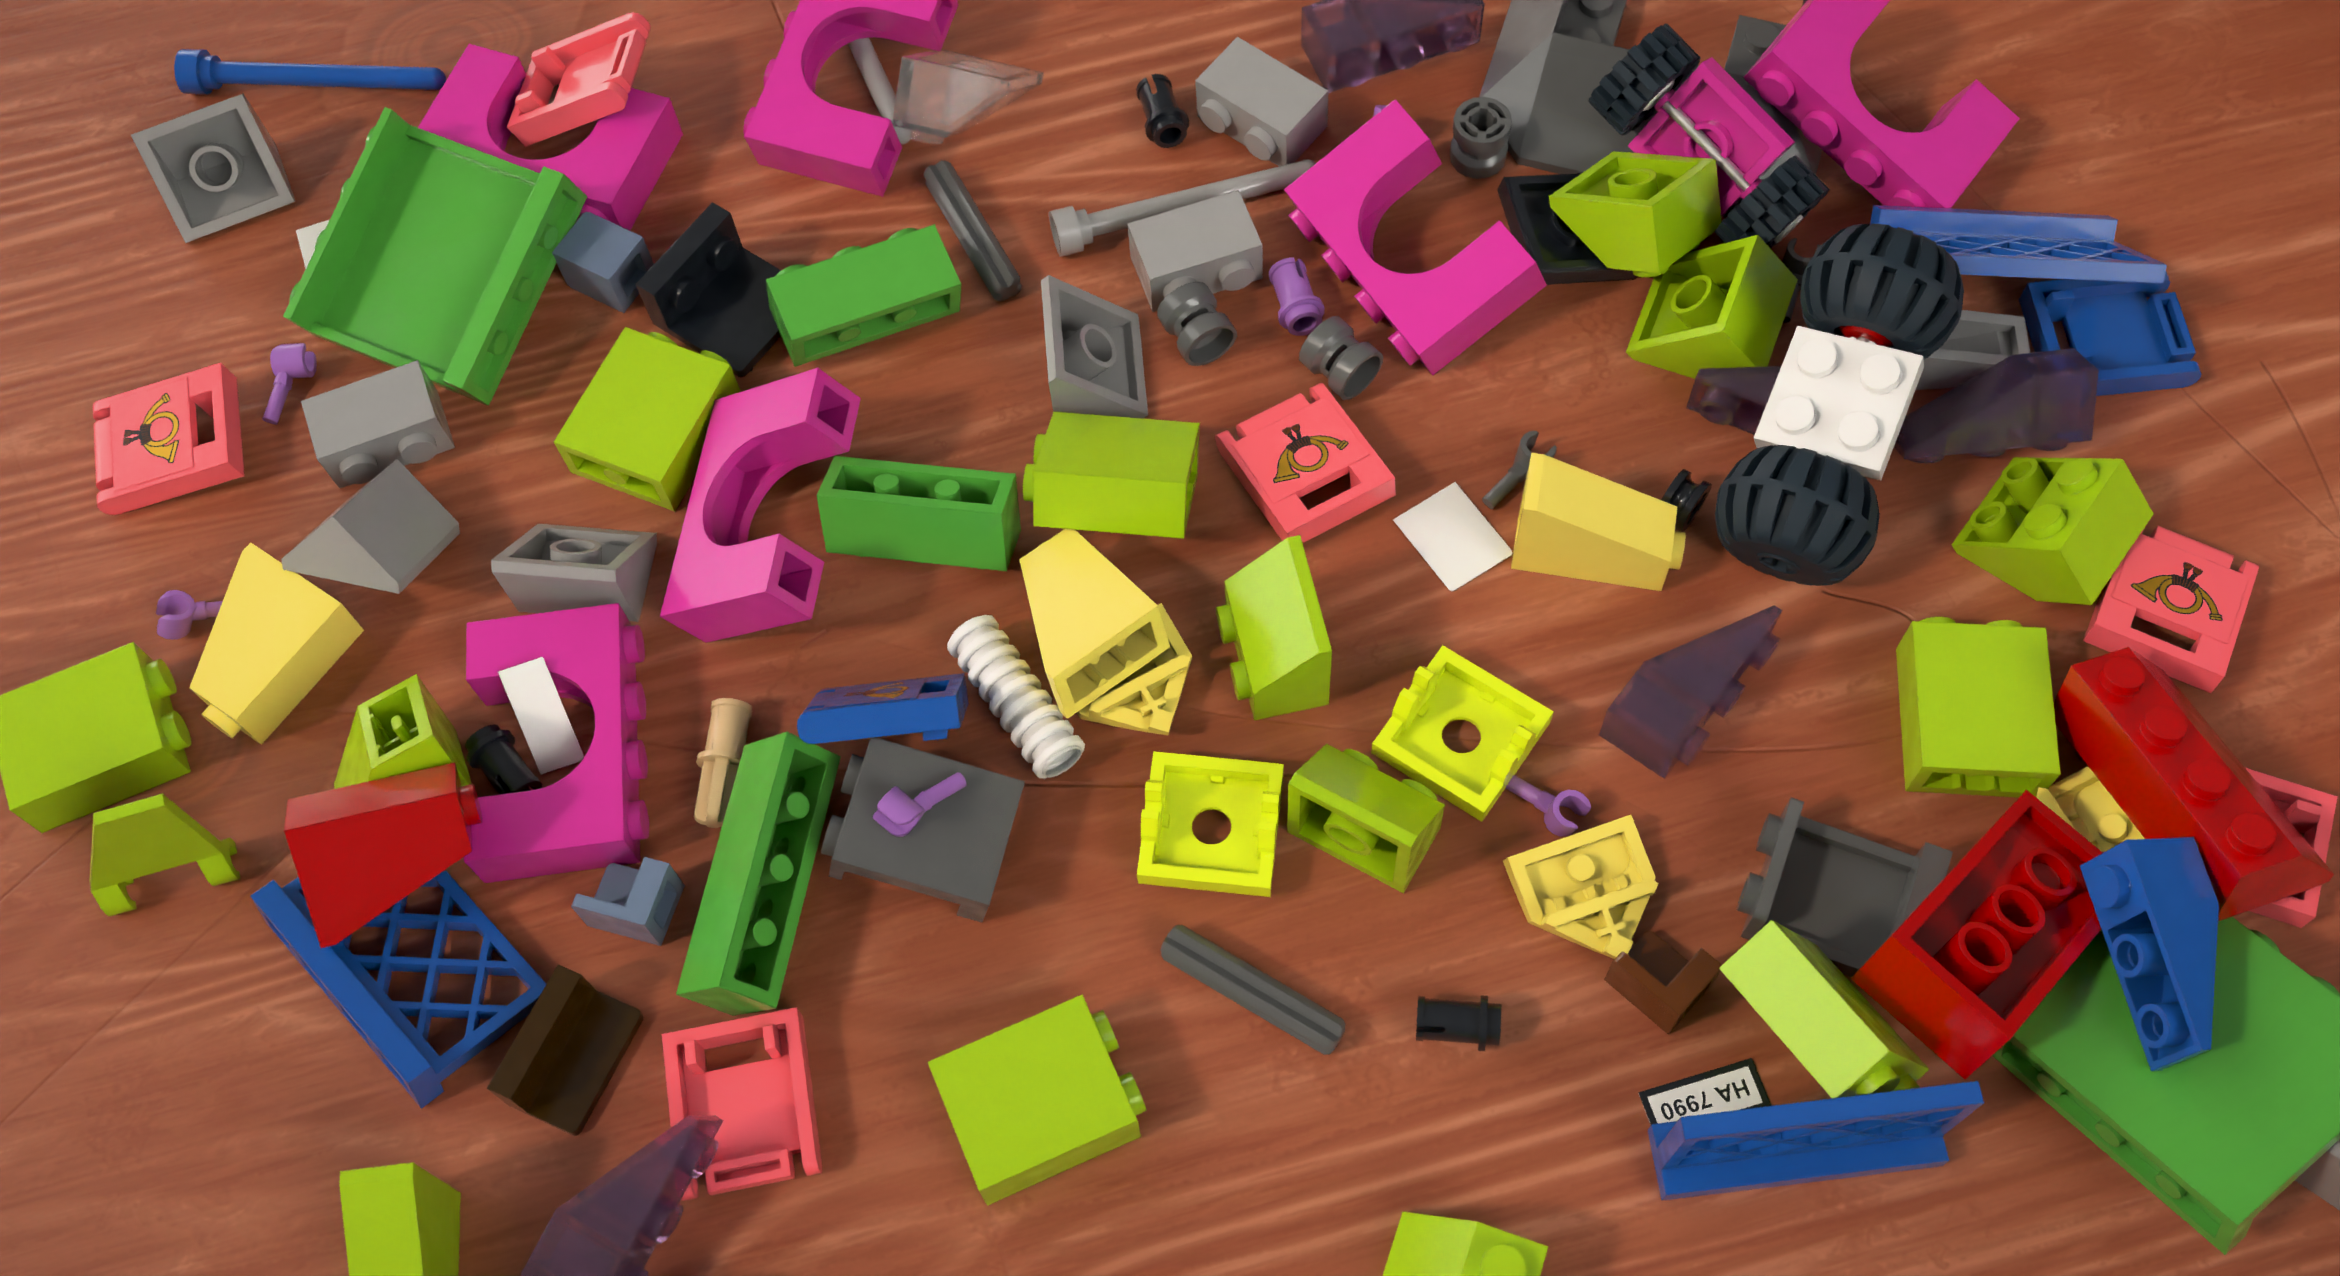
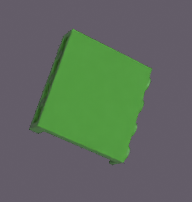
M384 107L377 124L367 135L365 148L351 177L345 181L341 189L340 200L326 228L319 234L316 240L315 251L301 280L291 291L289 304L283 317L316 337L393 368L418 360L433 384L489 406L557 261L552 252L574 226L588 196L563 173L544 166L541 172L537 173L409 125L392 109Z
M2233 917L2218 921L2210 1050L2161 1071L2151 1072L2101 930L2013 1037L1992 1055L2224 1255L2246 1236L2253 1218L2340 1139V993L2326 980L2317 976H2310L2281 954L2277 945L2268 936L2256 930H2249Z

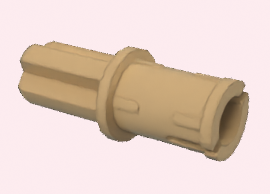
M719 698L712 701V714L705 750L698 753L696 763L702 770L694 818L696 822L709 828H719L723 825L740 759L746 744L749 718L752 715L751 705L733 698Z

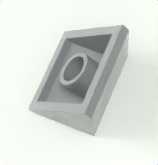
M244 93L131 135L185 243L296 201L276 144Z
M1050 275L1042 279L1041 290L1048 383L1053 412L1145 418L1148 416L1139 315Z
M396 459L281 559L283 570L399 594L460 534L459 523L409 470Z
M537 524L491 560V569L493 575L519 612L545 613L619 603L629 621L639 622L657 546V534Z

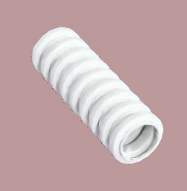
M982 615L971 618L960 625L950 637L947 643V650L954 658H958V665L965 673H968V679L974 687H979L980 697L985 702H990L989 709L996 717H1001L1000 725L1006 732H1012L1011 741L1018 748H1022L1021 755L1028 763H1033L1032 770L1038 778H1052L1071 768L1081 757L1085 743L1078 735H1073L1074 728L1068 720H1062L1063 714L1059 711L1058 706L1051 705L1052 697L1046 690L1041 689L1040 680L1035 675L1030 674L1031 668L1025 660L1020 659V653L1014 645H1009V637L1003 630H999V623L992 615Z

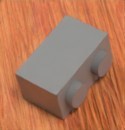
M1236 37L1195 80L1197 117L1201 118L1203 123L1212 131L1225 133L1245 145L1249 152L1260 160H1269L1277 166L1294 163L1327 128L1328 90L1239 37Z
M1239 190L1127 223L1130 257L1152 312L1158 310L1160 303L1168 294L1187 283L1203 282L1214 294L1223 290H1239L1248 286L1251 282L1263 278V244Z
M418 360L301 401L317 460L339 488L371 481L396 459L404 466L411 463H422L432 459L436 454L455 448L439 393Z

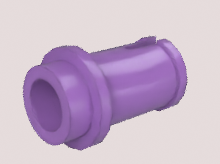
M1292 257L1276 262L1269 270V279L1274 286L1281 307L1278 311L1279 323L1283 328L1288 329L1292 335H1308L1322 323L1324 304L1320 298L1314 296L1306 273L1305 263L1301 259H1298L1296 263Z

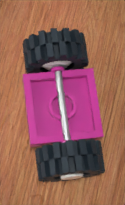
M1667 23L1663 26H1658L1652 34L1648 33L1643 37L1639 45H1634L1627 52V55L1612 67L1613 70L1605 75L1599 82L1600 85L1593 90L1588 102L1621 136L1627 135L1631 130L1636 129L1643 120L1646 121L1656 110L1655 116L1629 143L1628 147L1634 153L1716 159L1721 218L1741 198L1743 200L1719 224L1715 233L1724 243L1759 235L1771 249L1808 215V212L1826 196L1830 189L1797 155L1786 160L1782 166H1779L1767 179L1765 178L1762 181L1760 178L1784 155L1795 141L1713 57L1703 61L1698 66L1701 59L1700 56Z

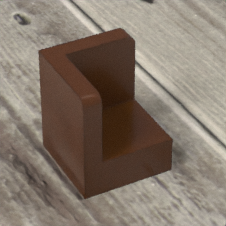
M1647 931L1630 949L1628 954L1622 951L1612 961L1604 980L1664 1032L1669 1034L1710 989L1721 972L1719 968L1722 964L1703 948L1688 961L1657 934Z

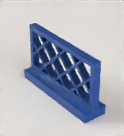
M1873 205L1870 225L1884 224L1890 225L1893 228L1900 227L1913 231L1916 235L1927 237L1952 255L1961 275L2163 283L2167 267L2165 263L2114 241L2118 219L2108 215Z
M446 870L422 885L423 887H439L444 893L439 915L405 913L408 896L393 905L392 913L383 912L364 925V927H388L382 956L353 955L349 950L352 934L334 946L321 948L299 877L283 888H280L275 880H272L250 895L266 924L421 1109L444 1092L441 1081L526 1018L546 986L543 979ZM454 905L463 916L452 915ZM401 928L435 929L436 934L431 958L396 957ZM449 930L478 931L483 937L479 960L443 959ZM493 950L503 961H491ZM367 970L379 971L377 982ZM392 971L428 973L422 1002L392 1001L390 999L388 990ZM440 973L476 975L471 1004L435 1003ZM488 975L517 976L529 989L507 1006L483 1005ZM406 1016L419 1017L417 1029ZM432 1017L468 1019L465 1037L439 1056L427 1042ZM480 1019H489L479 1026Z
M1979 1081L1685 1116L1680 1117L1678 1121L1651 1124L1647 1131L1661 1200L1664 1201L1942 1167L1949 1161L1943 1135L1983 1105L1984 1100Z

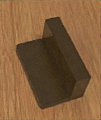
M558 964L487 1089L508 1106L568 1134L577 1136L582 1132L643 1022V1014L630 1005L596 991L581 974Z

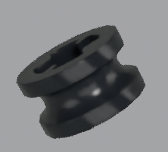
M1682 469L1661 499L1664 502L1677 506L1675 529L1680 532H1684L1692 523L1712 488V484L1707 481H1703L1700 484L1693 482L1691 479L1692 473L1686 469Z

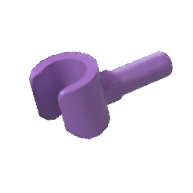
M304 343L281 344L271 351V368L276 377L262 418L265 422L278 424L288 392L292 387L293 378H310L316 372V356L311 351L305 352L306 345Z
M167 591L160 597L157 604L156 614L163 615L158 620V635L171 640L185 637L191 630L193 620L217 617L223 601L194 602V599L183 591Z
M957 772L926 791H922L914 799L909 797L898 786H894L877 804L878 810L874 813L873 819L890 834L903 837L915 827L923 814L930 810L933 805L966 787V780L960 772Z
M1516 775L1512 777L1506 787L1507 790L1544 812V822L1547 829L1552 834L1560 837L1569 836L1578 829L1576 824L1566 820L1561 815L1560 806L1570 808L1575 814L1580 816H1586L1591 810L1588 798L1576 790H1566L1555 797Z

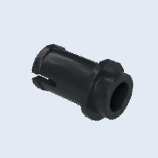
M1153 74L1152 78L1157 93H1152L1146 77L1138 83L1136 88L1137 97L1142 104L1147 119L1145 133L1149 140L1155 142L1159 147H1175L1183 142L1187 136L1189 118L1185 111L1178 107L1169 78L1163 74Z
M493 724L479 729L467 740L465 748L468 751L466 760L472 768L481 769L499 795L531 791L529 787L533 790L542 788V782L537 776H534L513 747L515 737L509 730H501L498 725Z
M1482 995L1480 1002L1428 999L1424 996H1418L1416 1041L1432 1040L1478 1044V1051H1485L1486 1045L1499 1046L1502 1005L1488 1003V996Z

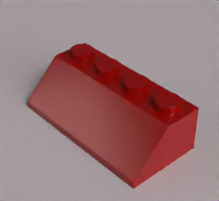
M2130 647L2071 665L2054 701L2056 726L2145 839L2195 838L2219 903L2218 921L2317 887L2331 880L2334 873L2161 668Z

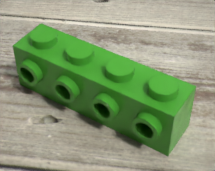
M789 732L744 745L676 995L732 1016L777 1008L841 756L815 744H807L800 737Z

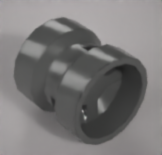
M1475 97L1463 102L1457 108L1453 120L1450 160L1456 171L1462 175L1474 179L1489 178L1497 174L1504 167L1512 119L1510 111L1503 103L1493 98Z
M1197 281L1176 288L1164 298L1157 310V318L1170 335L1177 336V349L1184 360L1191 366L1206 365L1217 360L1232 347L1237 338V330L1230 319L1224 313L1217 312V300L1205 283Z
M1332 316L1319 324L1307 337L1299 352V361L1313 374L1325 375L1328 378V387L1343 400H1350L1367 388L1380 371L1384 357L1369 342L1357 341L1354 338L1352 327L1339 316Z

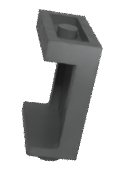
M877 737L870 738L865 757L852 754L846 770L841 792L852 795L846 816L843 818L832 815L825 835L821 854L832 856L829 877L842 880L844 872H850L960 904L957 916L982 923L991 902L1025 781ZM957 772H960L966 780V787L933 805L930 810L923 814L915 827L903 837L890 834L873 819L874 813L878 810L877 804L894 786H898L909 797L914 799L922 791H926Z
M1791 797L1780 817L1771 813L1768 814L1761 830L1756 851L1766 854V859L1760 875L1752 872L1749 873L1738 901L1736 910L1748 914L1741 937L1750 940L1768 922L1773 920L1815 943L1844 975L1853 977L1947 875L1953 851L1926 842L1917 855L1913 856L1801 816L1804 801Z

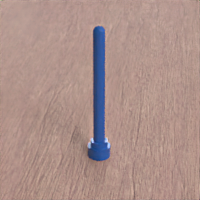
M180 49L176 54L174 62L175 79L180 91L184 94H210L213 89H220L223 84L438 90L446 82L444 72L435 67L221 61L218 56L211 55L205 49Z

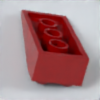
M2026 789L1853 975L1851 980L1966 1080L2013 1037L2101 930L2080 865L2103 852Z

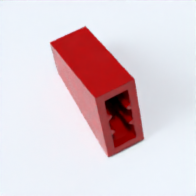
M455 762L287 800L284 833L321 948L338 944L472 852L471 825L482 823L481 809L474 784L461 785Z

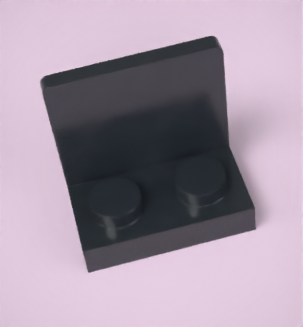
M713 202L636 283V287L655 326L699 353L701 351H710L721 356L731 365L734 375L738 377H745L781 337L769 308L766 279L775 277L781 270L743 248L731 213Z

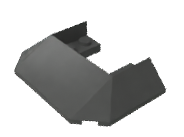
M1511 0L1479 97L1496 99L1503 103L1510 111L1512 126L1507 142L1508 152L1517 164L1557 174L1583 173L1613 151L1634 153L1628 147L1629 143L1655 116L1657 111L1655 110L1653 115L1646 121L1643 120L1636 129L1631 130L1627 135L1621 136L1588 102L1591 93L1600 85L1599 82L1602 78L1613 70L1612 67L1619 60H1622L1630 50L1614 46L1627 0ZM1739 15L1724 70L1795 141L1760 179L1762 181L1765 178L1767 179L1775 169L1782 166L1786 160L1794 155H1797L1816 175L1822 149L1810 142L1797 126L1776 107L1767 103L1759 95L1758 91L1743 78L1786 25ZM1741 198L1726 214H1729L1737 207L1743 199Z

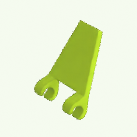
M163 793L93 813L90 864L91 893L102 911L111 917L137 909L136 901L130 898L126 889L127 885L134 883L133 879L196 861L205 878L212 886L239 880L240 872L234 868L230 857L237 853L236 843L231 838L218 840Z

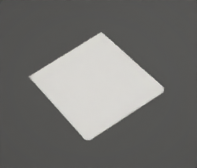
M1456 482L1393 519L1450 591L1457 590L1512 555L1510 547Z

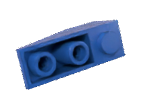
M2194 837L2125 840L2080 865L2150 1070L2151 1072L2161 1071L2211 1049L2219 903Z

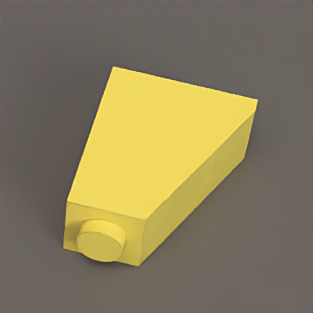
M1531 453L1518 515L1511 569L1661 591L1669 568L1679 570L1681 567L1686 533L1675 531L1677 506L1550 456Z
M1062 530L1019 559L1045 672L1059 711L1067 719L1170 648L1158 605L1076 530Z
M250 542L240 555L189 688L208 705L201 715L217 729L232 739L241 730L262 745L362 634L364 629L341 602L296 572L283 570L281 562Z

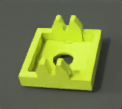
M1442 645L1427 668L1419 666L1415 671L1409 690L1403 688L1400 692L1391 718L1372 743L1371 754L1413 780L1423 784L1437 795L1482 822L1550 724L1554 711ZM1455 720L1471 722L1480 732L1481 740L1479 745L1467 753H1457L1450 750L1442 738L1445 726Z
M1153 751L1150 780H1147L1145 784V810L1142 809L1141 847L1137 869L1138 884L1270 897L1284 764ZM1217 810L1228 817L1231 823V831L1224 841L1218 844H1205L1194 836L1192 831L1193 821L1203 811Z

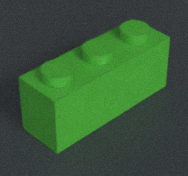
M935 224L919 230L915 228L902 229L891 235L888 240L864 248L860 246L847 247L837 252L830 259L808 266L803 264L792 265L781 270L775 277L766 279L769 308L794 367L960 312L961 282Z
M834 456L817 493L825 548L828 553L1007 571L1021 532L1016 474Z

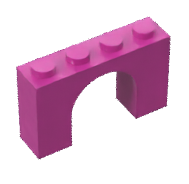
M800 0L796 11H791L787 16L784 26V40L776 59H771L766 67L764 89L757 106L750 108L745 118L744 138L758 164L883 197L902 150L891 119L836 106L824 101L815 94L818 74L826 60L835 51L861 38H886L940 52L958 8V1Z
M1807 0L1743 78L1758 91L1759 95L1767 103L1776 107L1802 131L1803 135L1810 142L1819 146L1845 170L1853 181L1861 184L1883 205L1951 208L2020 118L1976 79L1946 102L1922 132H1903L1886 126L1873 117L1859 100L1850 76V59L1858 39L1890 0Z
M468 44L418 128L537 173L541 172L543 166L563 173L588 196L576 222L583 213L591 212L630 231L683 135L670 98L631 88L625 108L600 118L590 135L574 149L548 159L530 160L518 158L506 153L505 147L511 135L507 125L515 106L516 97L519 95L526 76L525 70L519 57Z
M1395 99L1286 187L1284 191L1296 207L1288 216L1309 242L1317 236L1321 238L1329 248L1321 255L1342 283L1349 277H1352L1362 290L1354 297L1375 324L1385 317L1396 331L1388 339L1407 364L1411 366L1417 360H1420L1433 376L1547 286L1536 261L1500 220L1448 262L1430 271L1416 274L1398 273L1388 270L1374 261L1373 239L1378 223L1384 213L1399 198L1442 165L1429 137Z
M815 368L714 401L660 613L661 618L705 643L812 619L824 561L780 533L748 541L749 528L760 502L782 476L803 464L849 452L860 405V397L821 369Z
M619 603L467 622L466 681L486 706L510 703L499 677V671L543 657L559 697L585 703L593 708L595 714V731L591 746L579 765L563 779L536 790L478 797L482 823L471 825L472 852L464 857V862L484 883L605 868L611 863L619 865L640 863V840L649 837V816L644 800H639L638 779L647 778L648 761L644 743L642 740L637 739V720H644L646 718V699L641 682H636V663L644 661L645 646L640 626L631 625Z

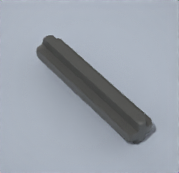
M941 160L936 165L928 166L924 171L926 186L992 297L998 301H1005L1010 296L1019 294L1022 289L1019 274L950 162Z
M1175 925L1165 938L1160 951L1162 958L1168 963L1324 1055H1330L1338 1046L1345 1033L1346 1026L1345 1021L1341 1017L1184 925Z

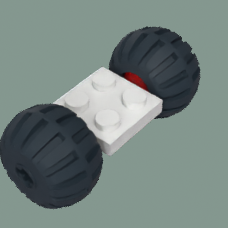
M1858 224L1844 228L1822 244L1809 261L1803 274L1800 293L1803 318L1808 328L1801 326L1796 328L1754 435L1757 449L1748 453L1735 464L1718 490L1715 521L1718 538L1722 546L1742 563L1752 566L1755 570L1767 575L1775 576L1778 579L1809 586L1833 585L1843 581L1863 564L1875 545L1880 516L1877 496L1872 485L1865 477L1882 480L1924 369V359L1931 356L1944 345L1958 325L1961 317L1964 288L1959 267L1952 255L1943 247L1937 245L1936 242L1923 235L1919 236L1914 234L1913 231L1900 227L1893 228L1890 225Z

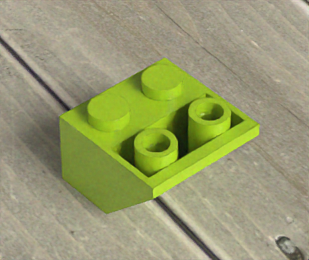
M2013 457L1951 545L1958 555L2036 601L2093 605L2154 513L2123 459Z
M417 674L358 705L334 782L335 789L454 762L456 763L461 785L472 784L457 731Z

